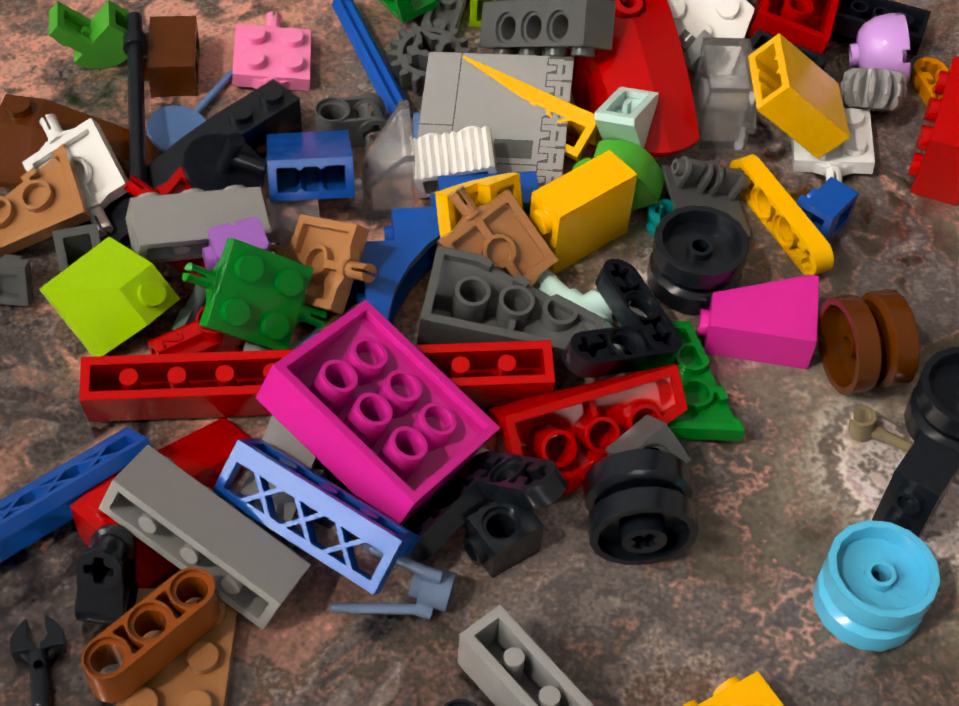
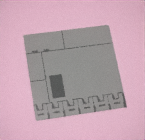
M429 52L417 139L428 133L442 135L443 133L450 134L452 131L458 133L468 126L480 128L488 126L490 127L498 173L536 171L539 188L562 176L568 122L560 124L557 120L564 119V117L551 112V118L546 114L545 108L530 104L529 101L521 98L462 57L463 55L569 103L574 57Z

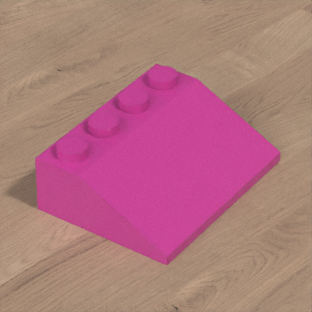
M364 300L273 364L256 396V399L358 499L400 525L409 520L500 429L484 411L367 300Z

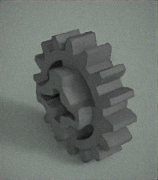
M426 20L425 27L419 28L416 23H412L411 32L408 33L402 29L398 31L399 40L391 39L390 41L391 50L388 51V61L394 78L399 77L400 86L403 88L412 84L413 93L417 94L421 88H424L429 52L470 53V48H468V39L466 37L459 38V29L454 28L447 31L445 22H441L438 27H432L431 21Z

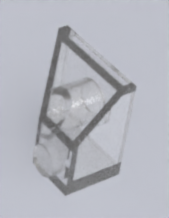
M400 100L362 160V178H354L356 203L364 202L365 219L391 218V209L414 208L415 156L409 100Z

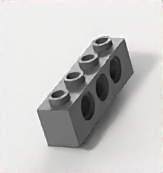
M506 0L483 2L479 48L493 49L494 54L517 55V52H519V55L542 56V51H545L544 56L568 57V51H571V56L594 58L595 50H612L616 1Z

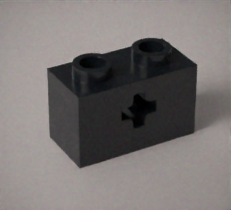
M920 433L894 471L872 520L891 522L910 530L920 538L937 512L959 471V453Z

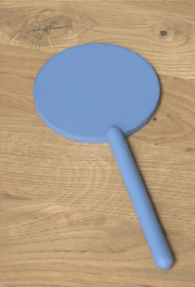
M229 70L194 110L184 106L171 105L154 111L147 122V134L150 141L159 150L165 152L179 139L205 122L206 119L201 113L232 79L233 71Z

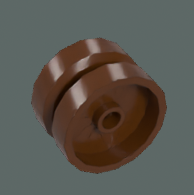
M897 290L866 292L862 297L856 295L830 297L822 304L817 328L819 353L825 373L831 385L838 393L845 395L868 392L875 386L887 389L905 386L913 381L918 370L920 356L918 329L912 310L906 299Z

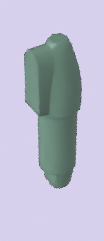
M199 285L194 286L184 309L179 311L172 326L173 330L196 321L197 313L206 304V288Z

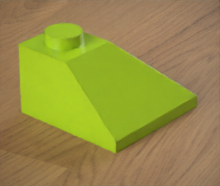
M111 237L104 239L39 288L92 356H104L148 326L180 300L152 262Z

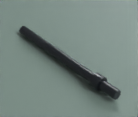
M130 12L127 15V32L123 36V50L127 55L129 175L131 177L135 174L147 184L143 57L147 53V36L143 32L142 15L138 12Z

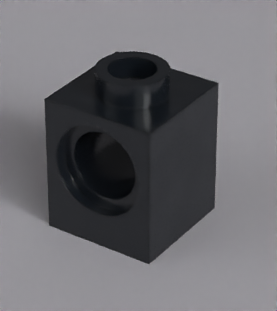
M494 501L467 516L466 535L463 545L471 561L477 566L482 564L489 575L494 578L540 551L544 525L530 508ZM503 534L508 538L499 539L493 537L492 535Z

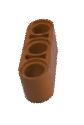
M190 567L182 569L87 644L81 656L82 667L90 690L97 699L102 702L116 703L130 697L218 622L220 608L215 580L212 575L203 568ZM191 598H204L196 604H185ZM150 631H163L155 638H143ZM108 665H121L112 673H100Z

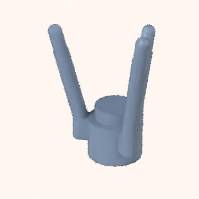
M365 543L364 547L367 551L382 558L384 553ZM405 556L398 557L395 565L414 573L408 596L416 598V604L331 603L329 610L332 613L415 615L430 620L433 609L446 612L457 573L430 565L426 566Z

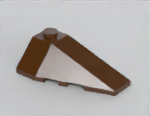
M5 95L0 105V187L15 189L23 182L20 177L27 171L22 162L37 153L48 141V137L39 123L42 117L46 119L45 115L47 114L56 115L63 131L74 129L89 118L95 120L100 125L127 179L130 180L129 129L47 99ZM146 136L147 167L164 153L150 141L148 136Z

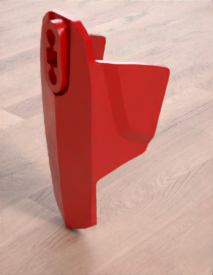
M610 0L616 1L612 50H595L594 58L571 56V51H568V57H574L571 91L577 106L595 114V111L620 86L658 92V102L644 149L653 157L677 155L691 149L700 139L698 123L680 39L667 0Z

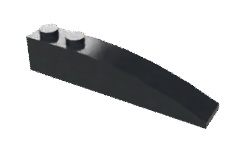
M272 79L207 119L146 167L147 185L155 189L167 182L179 167L182 168L183 154L191 141L204 134L221 133L230 135L235 132L239 133L244 137L245 143L250 145L260 158L264 159L267 157V134L302 132L300 98ZM125 193L104 209L114 229L111 233L107 232L108 235L100 237L101 242L107 237H111L124 246L131 244L129 235H127L128 229L125 219L130 198L135 197L131 193Z

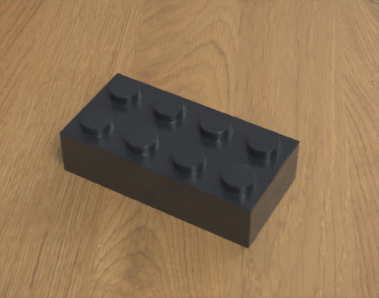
M839 0L832 33L857 39L859 29L873 17L902 12L906 17L910 39V50L906 51L907 54L916 56L931 11L891 0Z

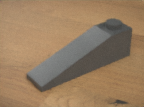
M437 245L420 318L416 345L551 340L553 359H562L563 352L575 333L603 329L605 318L558 294L550 296L530 286V280L518 273L513 277L493 266L494 261L481 254Z

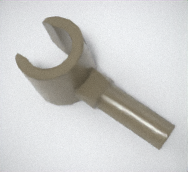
M863 405L854 408L853 419L849 420L848 427L849 434L853 440L866 442L874 438L905 452L909 451L912 442L876 425L877 415L872 408Z

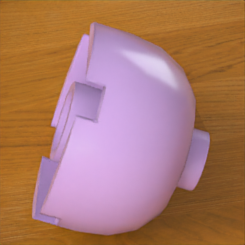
M902 12L889 13L873 17L865 22L858 31L856 43L849 44L850 66L898 71L907 77V87L910 79L911 62L906 63V50H910V39L905 15Z

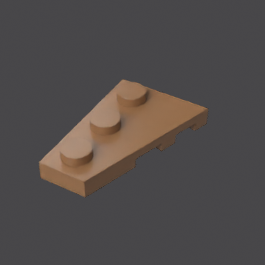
M64 144L51 152L54 156L53 159L37 171L32 167L20 177L23 181L5 197L0 196L1 258L5 254L15 253L52 237V231L72 228L91 220L71 152Z

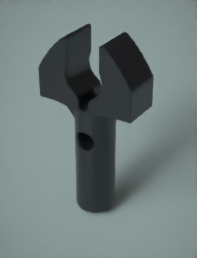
M45 616L47 635L40 643V648L36 649L34 644L31 643V629L27 619L22 621L10 638V652L14 662L25 660L29 663L31 706H53L51 660L57 654L68 653L67 638L63 628L49 616Z

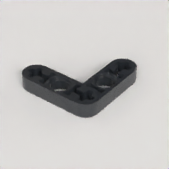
M620 259L607 260L596 278L595 285L621 326L575 333L563 352L562 360L569 371L583 378L607 376L670 365L682 347V338L634 266ZM630 307H634V308H636V309H639V310L642 311L647 317L638 315L637 313H635L634 311H632V310L630 309ZM614 344L624 346L630 350L632 355L621 352Z
M498 451L480 453L469 460L403 525L420 536L412 553L405 557L419 563L433 556L466 523L467 516L478 511L488 500L531 509H541L562 497L567 490L568 483L556 463L552 460Z

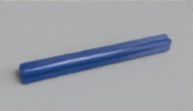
M333 0L332 7L378 96L383 99L389 117L395 121L400 118L405 119L409 115V104L354 0Z

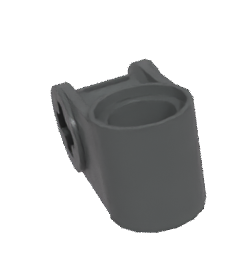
M375 94L342 98L328 97L321 99L315 105L314 132L348 130L351 148L380 146L391 138L392 128L389 121L384 118L386 111L384 101ZM369 105H371L373 108L371 114L369 110ZM371 127L374 134L373 136H371L369 132L371 130Z

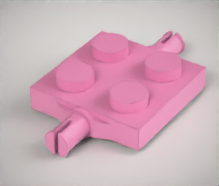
M273 11L266 14V26L256 24L235 25L232 86L258 89L274 79L288 90L309 91L310 29L281 27L282 16L277 11H275V21L272 20Z

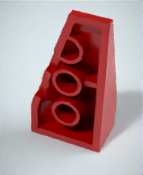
M222 417L159 449L158 452L170 458L179 468L202 485L213 490L237 440L251 438L228 419ZM243 465L241 466L233 484L235 483L236 479L244 469ZM122 470L98 483L70 505L79 538L88 546L93 533L99 527L105 524L120 525L98 508L112 480ZM133 535L137 544L136 581L139 588H155L178 567Z

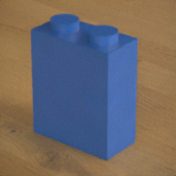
M348 130L267 134V170L270 202L355 197L353 153Z

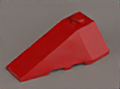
M676 364L531 396L488 410L490 418L500 427L499 431L495 434L498 451L554 461L568 483L567 490L562 495L564 496L583 485L582 481L586 472L596 462L608 456L604 449L645 415L648 414L668 424L688 410L679 367Z

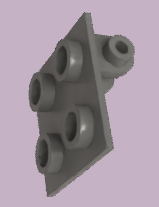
M687 156L674 159L671 166L662 165L661 169L674 209L694 205L708 206L726 212L742 225L748 235V239H751L752 236L737 196L740 191H745L748 188L750 182L749 176L745 175L743 170L729 167L723 168L720 164L712 165L711 162L700 161Z

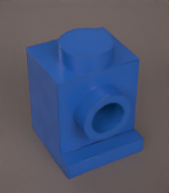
M830 177L819 189L813 187L807 196L802 194L797 200V205L829 242L849 222L859 192Z

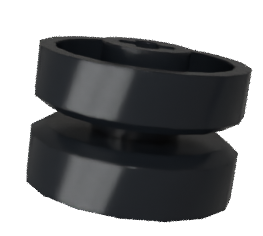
M690 205L674 209L662 217L655 229L652 244L653 251L650 255L647 269L648 285L654 296L667 307L685 314L700 315L701 309L709 310L713 292L739 288L742 270L749 253L747 233L742 225L728 213L712 207Z
M952 347L936 352L925 363L917 385L914 387L908 400L904 419L906 429L914 442L920 433H923L959 453V347Z
M631 449L605 457L596 462L586 472L583 490L585 507L589 512L587 520L589 544L596 555L609 562L624 565H648L666 561L680 555L696 542L699 528L696 510L691 501L693 492L690 473L685 462L674 454L656 449Z

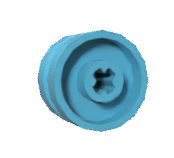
M867 520L849 525L834 538L813 587L814 608L826 629L838 640L857 649L883 652L902 646L915 634L924 614L927 613L935 599L940 585L938 562L927 544L910 530L896 524Z

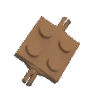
M463 185L455 189L456 192H451L448 195L463 217L455 228L436 241L439 246L481 254L494 261L493 266L513 277L518 273L529 279V285L534 287L533 285L541 273L559 261L510 190H505L490 202L476 206Z
M300 214L294 235L287 244V247L276 244L270 245V251L277 253V255L314 268L306 290L305 304L317 309L343 315L354 279L371 283L376 277L364 272L377 274L376 267L373 264L360 262L369 229L358 224Z

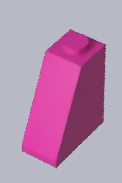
M806 275L713 292L709 310H700L697 335H704L703 348L706 354L808 369L817 344L819 276Z

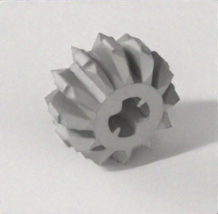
M863 67L849 69L844 72L843 82L840 84L843 106L847 108L870 109V111L896 112L903 108L904 99L907 96V77L898 71H890L888 69Z

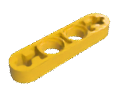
M750 154L731 161L729 168L743 170L744 174L749 176L750 179L748 188L745 191L739 192L740 196L800 271L806 276L818 275L831 270L834 265V254L830 244L760 158Z

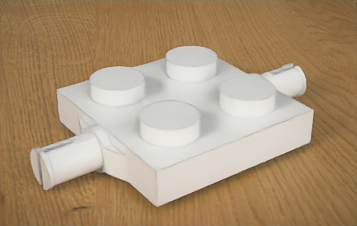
M844 108L850 138L819 159L791 138L793 172H813L825 175L826 181L833 177L842 182V176L849 174H873L875 157L870 109Z
M55 114L45 115L46 119L42 117L39 123L43 127L48 141L37 153L22 162L26 171H29L32 167L36 171L54 158L51 152L64 144L71 152L90 212L91 224L97 223L100 237L108 235L107 232L111 233L114 228L104 209L111 202L128 192L123 189L128 179L100 125L92 118H89L74 129L63 131Z

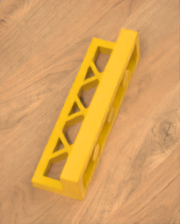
M463 55V59L521 98L529 101L530 104L545 108L546 114L552 118L551 112L564 117V119L557 120V122L560 124L568 122L567 133L579 138L574 147L565 144V156L579 161L589 143L595 146L598 145L601 135L594 120L595 114Z

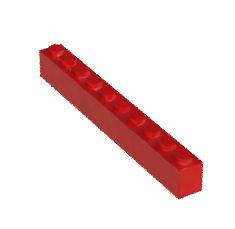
M551 340L414 345L478 407L501 406L531 396L553 392L555 386ZM295 349L81 357L79 402L89 422L272 415L256 399V396L272 365Z

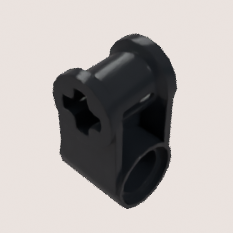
M105 524L99 527L91 537L89 549L85 550L77 560L75 568L77 579L75 617L78 621L112 624L135 606L139 588L136 581L137 544L132 533L123 526Z

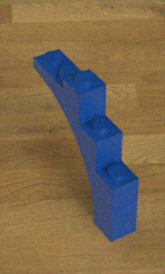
M536 171L515 172L520 173L523 210L529 218L532 192L539 189ZM505 173L438 176L437 191L468 181ZM435 193L430 194V207L391 209V226L384 227V241H367L360 259L361 263H370L376 267L377 274L364 272L376 278L371 283L354 279L347 304H358L367 300L392 325L394 324L395 317L409 292L433 266L437 245L439 246L436 241L440 239Z

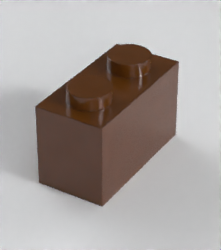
M196 16L150 17L149 32H145L147 36V53L144 56H147V58H144V81H149L151 97L198 96L200 41Z

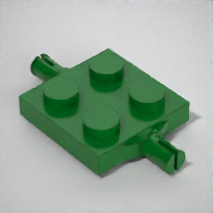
M227 238L221 259L213 270L188 262L184 270L198 274L200 277L190 273L182 274L183 281L206 288V305L199 323L200 326L272 350L288 349L294 328L299 321L316 328H321L325 321L310 315L325 319L327 317L325 310L305 304V294L314 268L234 238Z

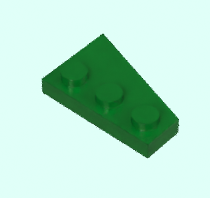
M671 321L682 338V347L670 365L676 364L679 367L688 410L667 425L677 439L742 441L745 429L740 419L734 418L727 404L729 398L723 386H718L709 369L710 360L691 323Z

